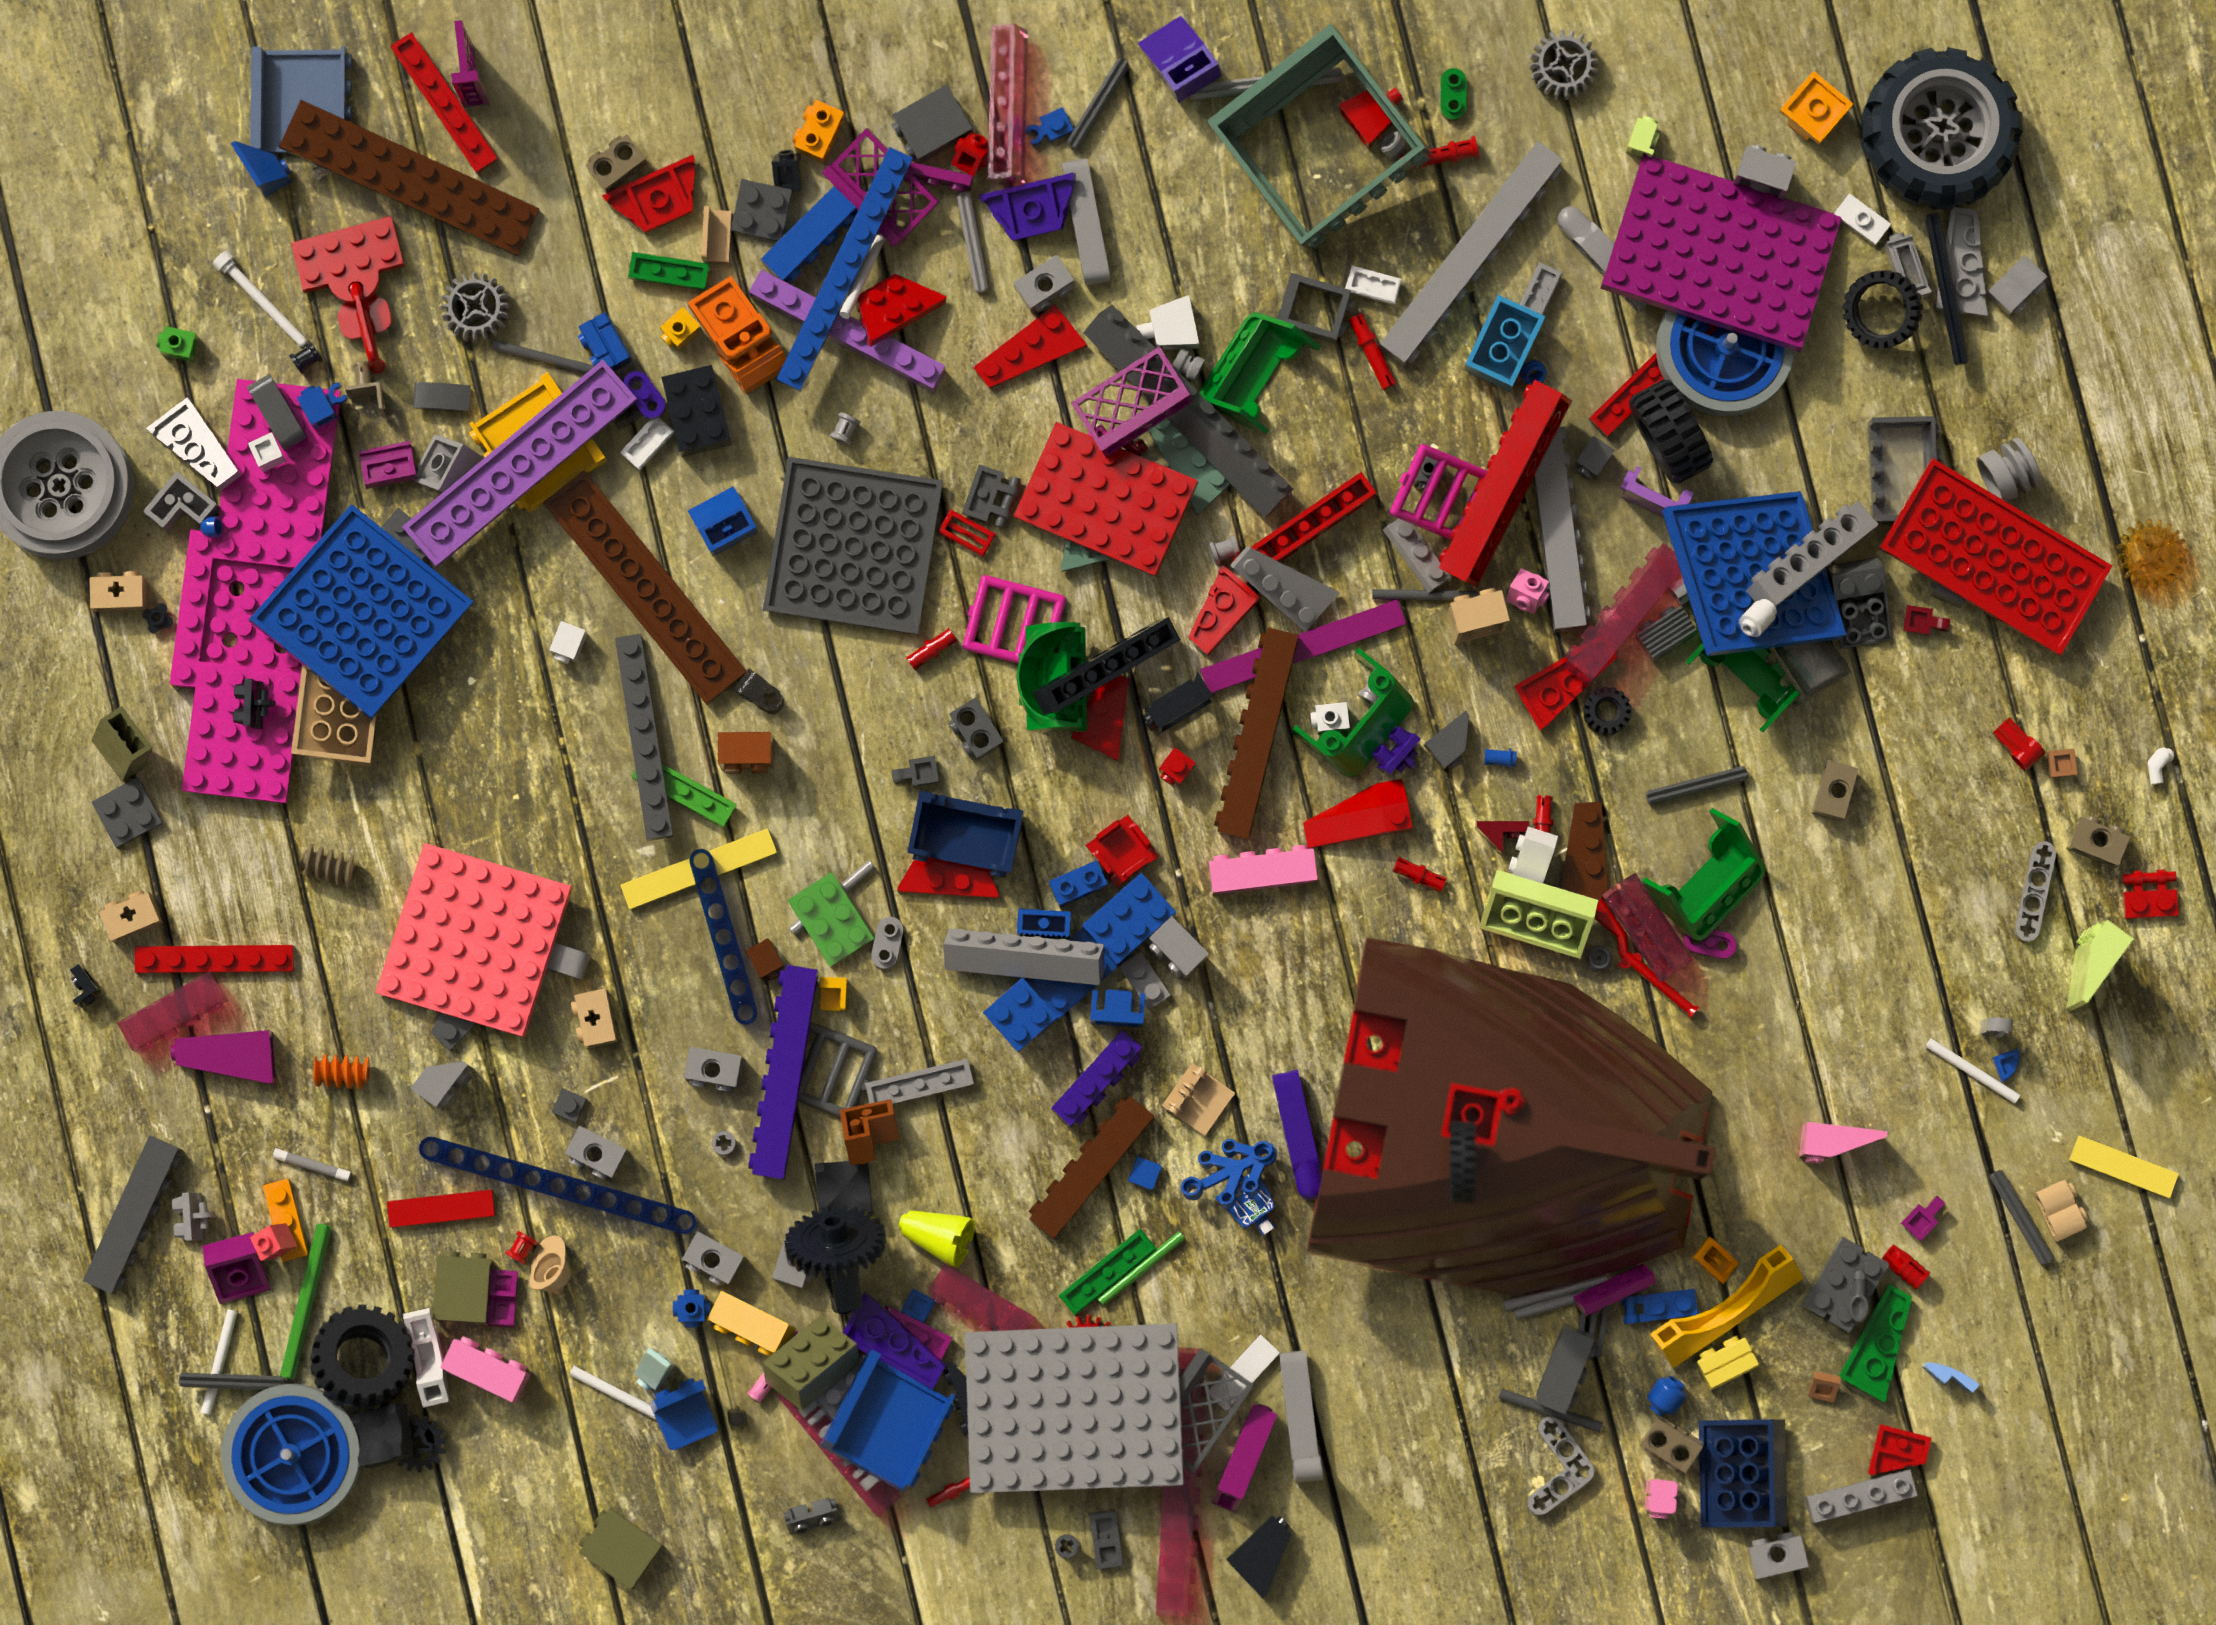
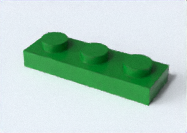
M632 252L628 278L706 291L710 265L708 263Z

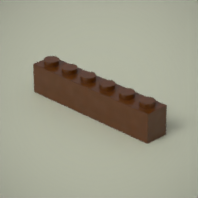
M1131 1096L1127 1100L1123 1097L1113 1108L1116 1112L1110 1121L1105 1118L1097 1127L1096 1131L1099 1132L1097 1137L1093 1141L1088 1139L1079 1150L1083 1154L1077 1161L1073 1159L1069 1161L1062 1170L1065 1175L1060 1182L1055 1179L1045 1191L1049 1194L1043 1202L1038 1200L1029 1210V1213L1032 1214L1029 1220L1053 1240L1155 1118L1152 1113Z

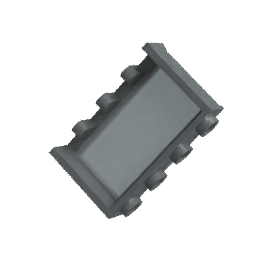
M1935 416L1875 417L1868 422L1872 517L1879 525L1894 523L1930 459L1934 458L1941 463V451L1936 449V439H1939L1940 427L1938 423H1935Z

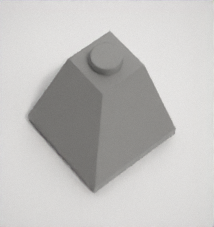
M434 434L416 468L418 479H413L412 481L444 492L485 457L464 444Z

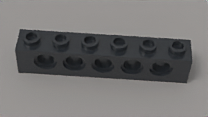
M1169 617L1156 620L1033 691L1032 694L1043 715L1058 712L1181 639Z

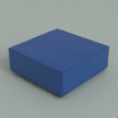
M1137 1156L1128 1182L1153 1191L1162 1165Z
M913 1288L901 1312L925 1324L936 1300Z

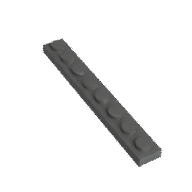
M641 634L616 637L615 642L647 841L672 838V827Z

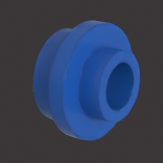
M1537 360L1524 364L1520 372L1522 380L1528 385L1533 384L1534 380L1543 383L1547 374L1544 364ZM1536 370L1534 374H1529L1531 371Z

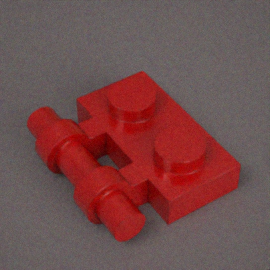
M2157 869L2156 872L2142 873L2141 870L2132 871L2130 874H2122V883L2133 885V892H2123L2124 919L2179 916L2177 889L2166 890V882H2176V871L2166 872L2165 869ZM2156 883L2157 890L2143 891L2142 884Z

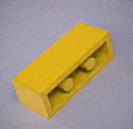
M723 1291L720 1292L707 1320L715 1323L714 1329L726 1335L731 1331L737 1334L735 1338L737 1341L750 1346L751 1342L759 1345L758 1351L769 1357L791 1340L796 1330L795 1327Z

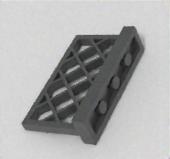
M1200 1348L1180 1378L1181 1409L1190 1408L1193 1424L1182 1425V1428L1193 1427L1196 1442L1183 1444L1182 1446L1184 1448L1197 1445L1199 1455L1193 1465L1183 1457V1466L1193 1473L1198 1469L1254 1386L1252 1382L1215 1358L1204 1348ZM1211 1362L1221 1368L1222 1380L1207 1381L1206 1370ZM1225 1372L1233 1376V1378L1226 1379ZM1203 1376L1204 1383L1197 1384ZM1238 1380L1246 1385V1388L1240 1396L1230 1397L1228 1381ZM1223 1382L1226 1398L1211 1401L1208 1385ZM1205 1386L1208 1401L1193 1404L1192 1390L1195 1387ZM1188 1398L1189 1405L1182 1406ZM1237 1399L1233 1407H1231L1230 1400ZM1227 1401L1229 1413L1225 1418L1215 1419L1212 1404ZM1208 1405L1211 1420L1196 1423L1193 1407ZM1223 1421L1218 1429H1216L1215 1422ZM1212 1423L1214 1435L1210 1440L1200 1441L1197 1426ZM1208 1443L1203 1451H1201L1200 1444Z

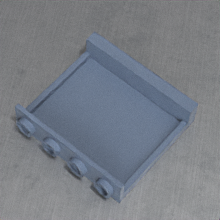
M341 46V50H263L262 47H251V147L271 154H291L280 149L279 145L300 100L347 121L352 120V106L348 105V95H352V80L348 79V69H352V54H348L345 46Z

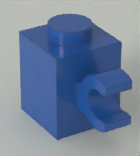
M340 383L332 384L327 396L320 386L316 388L315 386H310L301 392V396L297 397L314 430L338 418L332 407L337 404H343L348 400L346 394L341 397L335 396V391L342 388Z

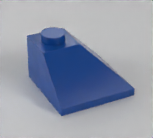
M237 141L231 143L265 198L291 182L288 177L291 170L284 159L278 161L276 156L269 152Z

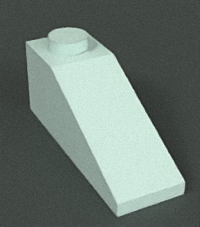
M649 1347L634 1373L639 1377L636 1382L647 1391L651 1388L658 1390L677 1365L658 1350Z

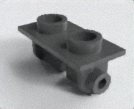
M828 1497L811 1502L812 1512H808L806 1504L789 1508L788 1512H784L789 1534L800 1535L807 1533L812 1528L819 1526L829 1527L834 1525L835 1522L841 1521L835 1498L830 1499Z

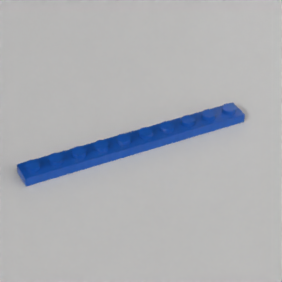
M889 147L777 377L778 382L801 392L913 162V157Z

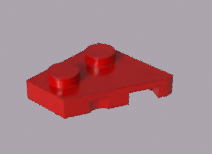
M1879 1424L1867 1474L1874 1475L1925 1464L1932 1437Z

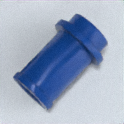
M1485 748L1484 765L1508 766L1507 769L1516 767L1517 751H1512V748H1509V751Z

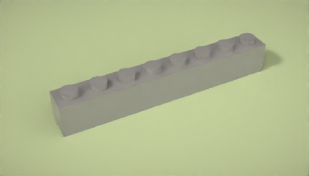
M1565 426L1559 427L1533 477L1546 579L1549 581L1548 592L1550 593L1549 602L1553 632L1585 629L1586 622L1590 621L1589 606H1584L1583 596L1587 595L1586 582L1580 579L1579 571L1583 570L1582 554L1577 555L1576 544H1580V535L1578 528L1574 529L1573 519L1577 518L1575 503H1570L1569 493H1573L1572 477L1567 478L1566 467H1570L1569 453L1564 452L1562 443L1567 441Z

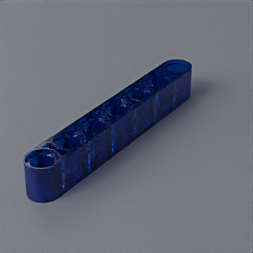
M697 849L690 856V866L732 1011L739 1023L749 1025L757 1019L758 1009L715 861L709 851ZM699 854H706L709 858V864L705 868H697L694 864L695 857ZM707 879H712L716 882V890L711 894L704 893L702 890V883ZM714 904H719L724 909V914L719 919H713L709 915V909ZM725 929L731 933V940L729 943L722 945L718 943L716 936L720 930ZM728 955H735L738 958V966L733 970H729L724 966V959ZM736 980H742L746 985V990L741 995H735L731 990V985ZM744 1005H748L753 1009V1017L746 1021L742 1020L738 1014L739 1009Z

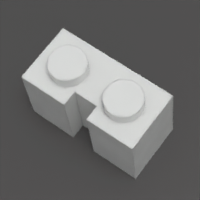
M1528 827L1525 836L1519 835L1515 849L1520 852L1517 858L1512 856L1508 872L1543 883L1558 836Z

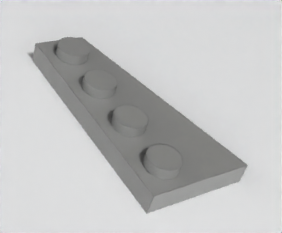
M1249 546L1230 565L1305 632L1340 594L1336 589L1328 587Z

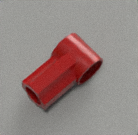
M2010 717L1992 733L2011 753V758L2024 771L2030 769L2046 754L2043 747L2034 738L2028 737Z

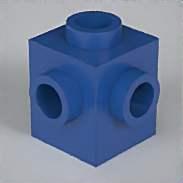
M684 1290V1295H677V1301H673V1317H678V1322L684 1323V1327H700V1322H707V1316L711 1312V1301L706 1300V1295H700V1290ZM689 1303H693L696 1306V1310L693 1313L686 1311V1306Z

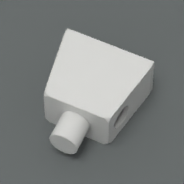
M1189 295L1151 309L1149 311L1151 323L1136 325L1137 329L1146 339L1154 338L1156 348L1160 346L1161 350L1199 348Z

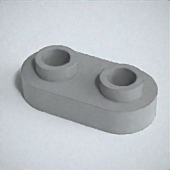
M885 917L877 926L871 957L873 963L880 969H890L898 960L904 930L902 923L895 917ZM888 925H893L895 927V932L893 934H887L885 932V928ZM882 951L889 952L890 956L887 960L880 959Z

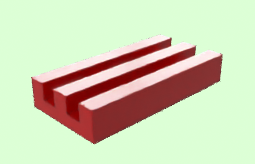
M950 509L938 530L939 534L983 558L996 537L994 532ZM953 517L988 536L987 540L951 522V518ZM948 526L983 545L982 549L945 530Z

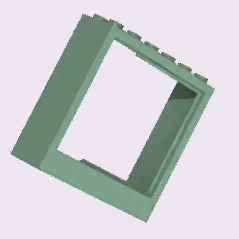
M1329 24L1208 120V123L1298 242L1307 248L1311 246L1316 248L1321 245L1326 239L1324 237L1331 230L1337 232L1346 225L1345 219L1352 214L1357 216L1367 208V202L1372 198L1378 200L1388 192L1386 187L1393 182L1398 184L1409 175L1407 171L1413 166H1416V168L1422 166L1429 160L1427 155L1431 153V150L1339 29L1332 24ZM1345 60L1411 146L1412 150L1339 206L1334 213L1307 232L1237 139L1265 117L1273 116L1337 64Z

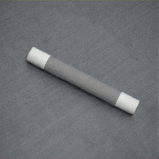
M275 1148L273 1153L274 1159L348 1182L351 1176L350 1171Z

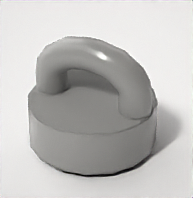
M1396 130L1386 133L1379 143V149L1388 158L1393 160L1399 158L1407 147V141Z

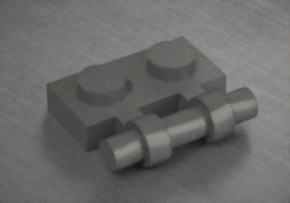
M979 464L962 515L987 523L991 513L997 516L994 525L1004 529L1007 520L1011 518L1012 511L1010 510L1014 499L1018 498L1020 492L1018 487L1021 479L1011 476L1008 485L1001 483L1004 472ZM998 492L1005 494L1001 507L993 505Z

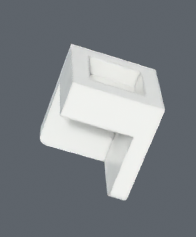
M272 432L248 443L262 472L286 462V458L282 454Z

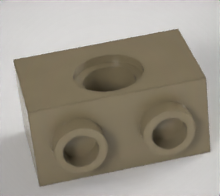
M1828 760L1823 769L1812 813L1841 822L1846 816L1850 817L1854 806V801H1850L1852 791L1857 792L1861 776L1857 775L1859 768ZM1833 785H1839L1843 788L1844 796L1842 798H1836L1832 795L1831 787Z
M2086 815L2085 818L2080 817L2077 819L2066 849L2114 869L2118 867L2130 839V836L2125 835V830L2113 825L2110 828L2100 825L2101 820ZM2094 834H2101L2105 838V845L2103 847H2098L2094 844Z

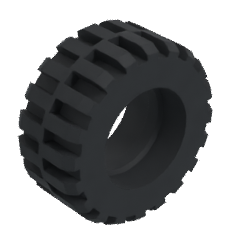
M1661 380L1631 397L1629 407L1635 423L1655 461L1671 483L1680 484L1710 468L1713 463V455L1705 435L1684 397L1671 381Z
M358 1305V1308L355 1310L351 1306L343 1308L341 1314L335 1312L329 1317L328 1322L322 1324L315 1337L310 1356L311 1374L315 1375L314 1383L318 1389L322 1388L324 1390L323 1396L328 1400L334 1398L336 1400L335 1405L343 1408L344 1404L351 1406L350 1411L357 1412L359 1407H365V1411L374 1410L376 1405L382 1408L388 1405L390 1399L395 1400L408 1382L415 1357L414 1349L411 1347L413 1340L410 1334L405 1333L406 1326L403 1322H395L396 1316L391 1312H388L387 1315L382 1314V1308L374 1306L373 1310H367V1305ZM353 1338H367L376 1342L386 1353V1368L380 1375L368 1379L349 1375L342 1369L337 1360V1352L341 1344Z

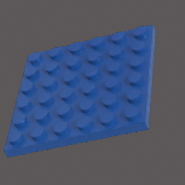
M1801 491L1667 506L1662 510L1707 656L1838 640L1846 636L1826 569L1776 607L1775 620L1760 636L1752 637L1746 635L1739 624L1740 617L1755 602L1746 592L1753 584L1751 579L1761 570L1767 573L1770 570L1767 566L1779 556L1782 560L1786 558L1785 552L1797 543L1799 547L1804 544L1802 539L1813 530Z
M351 504L249 618V622L372 720L473 605V601Z

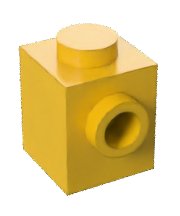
M684 307L660 326L663 333L661 339L669 348L675 346L679 351L702 331L701 325Z

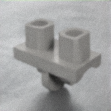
M187 1192L182 1193L181 1197L172 1199V1210L174 1213H183L184 1222L174 1225V1237L183 1238L185 1241L205 1240L204 1229H208V1219L215 1218V1212H207V1202H202V1193Z

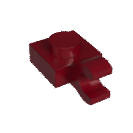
M1907 605L1903 632L1929 636L1930 628L1948 632L1950 619L1932 617L1933 609Z

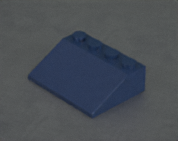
M1785 1419L1699 1420V1439L1704 1442L1703 1448L1699 1452L1701 1527H1787Z

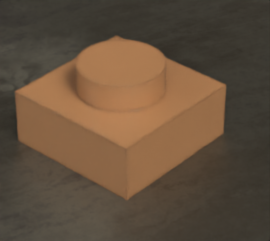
M2075 749L2047 752L2050 778L2078 775Z
M1814 1371L1808 1397L1834 1403L1841 1377Z

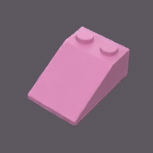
M1807 1122L1802 1125L1799 1157H1805V1162L1821 1164L1826 1159L1887 1137V1131Z

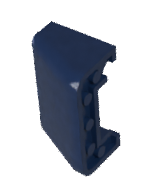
M919 790L907 853L913 854L912 859L928 862V858L990 869V875L1005 877L1006 873H1012L1025 812L1013 808L1004 809L1000 806L971 802L943 795L939 796L931 792Z

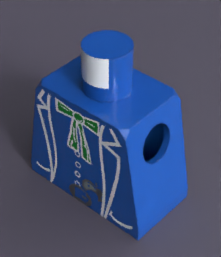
M1249 1173L1240 1180L1234 1195L1236 1198L1235 1206L1230 1209H1224L1242 1228L1246 1229L1254 1223L1262 1236L1275 1228V1225L1267 1215L1275 1209V1205L1261 1177L1258 1182L1260 1192L1254 1197H1249L1245 1194L1243 1183L1249 1179ZM1255 1185L1249 1186L1248 1190H1252ZM1218 1195L1215 1197V1200L1221 1205ZM1231 1197L1225 1198L1224 1202L1230 1201Z

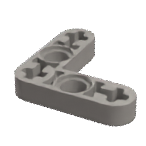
M1553 1416L1545 1417L1539 1422L1538 1432L1565 1469L1528 1497L1527 1506L1536 1515H1543L1588 1483L1594 1476L1592 1463L1560 1420ZM1546 1421L1550 1424L1554 1422L1557 1424L1554 1430L1558 1436L1562 1432L1566 1436L1558 1440L1554 1446L1550 1442L1555 1439L1551 1433L1545 1434L1543 1431L1546 1428L1544 1424ZM1563 1442H1569L1574 1448L1573 1454L1568 1458L1562 1457L1559 1454L1558 1448ZM1578 1453L1582 1457V1459L1577 1460L1582 1467L1587 1465L1589 1468L1586 1472L1587 1478L1583 1476L1577 1477L1575 1475L1578 1471L1576 1466L1572 1464L1569 1468L1566 1462L1574 1460ZM1559 1479L1565 1480L1568 1484V1491L1563 1495H1558L1553 1490L1554 1483ZM1548 1487L1550 1494L1557 1501L1552 1503L1550 1498L1544 1503L1546 1507L1544 1510L1540 1508L1534 1509L1532 1505L1535 1503V1500L1533 1498L1535 1496L1538 1498L1546 1496L1547 1493L1543 1490Z

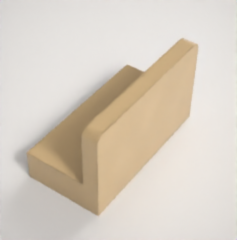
M704 206L701 252L703 263L729 264L732 211L711 210L710 206Z

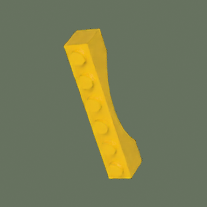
M1780 1244L1758 1260L1746 1281L1722 1303L1695 1316L1671 1319L1650 1335L1660 1353L1672 1368H1675L1800 1282L1804 1277L1792 1256Z

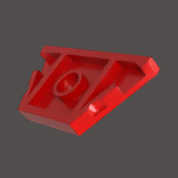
M692 154L607 192L602 197L606 203L645 234L693 213L695 157Z
M893 274L860 293L855 305L858 313L861 315L862 327L866 329L868 335V345L871 347L941 307L945 304L947 297L897 274Z
M928 858V862L913 860L897 888V892L999 899V893L988 869L934 858Z

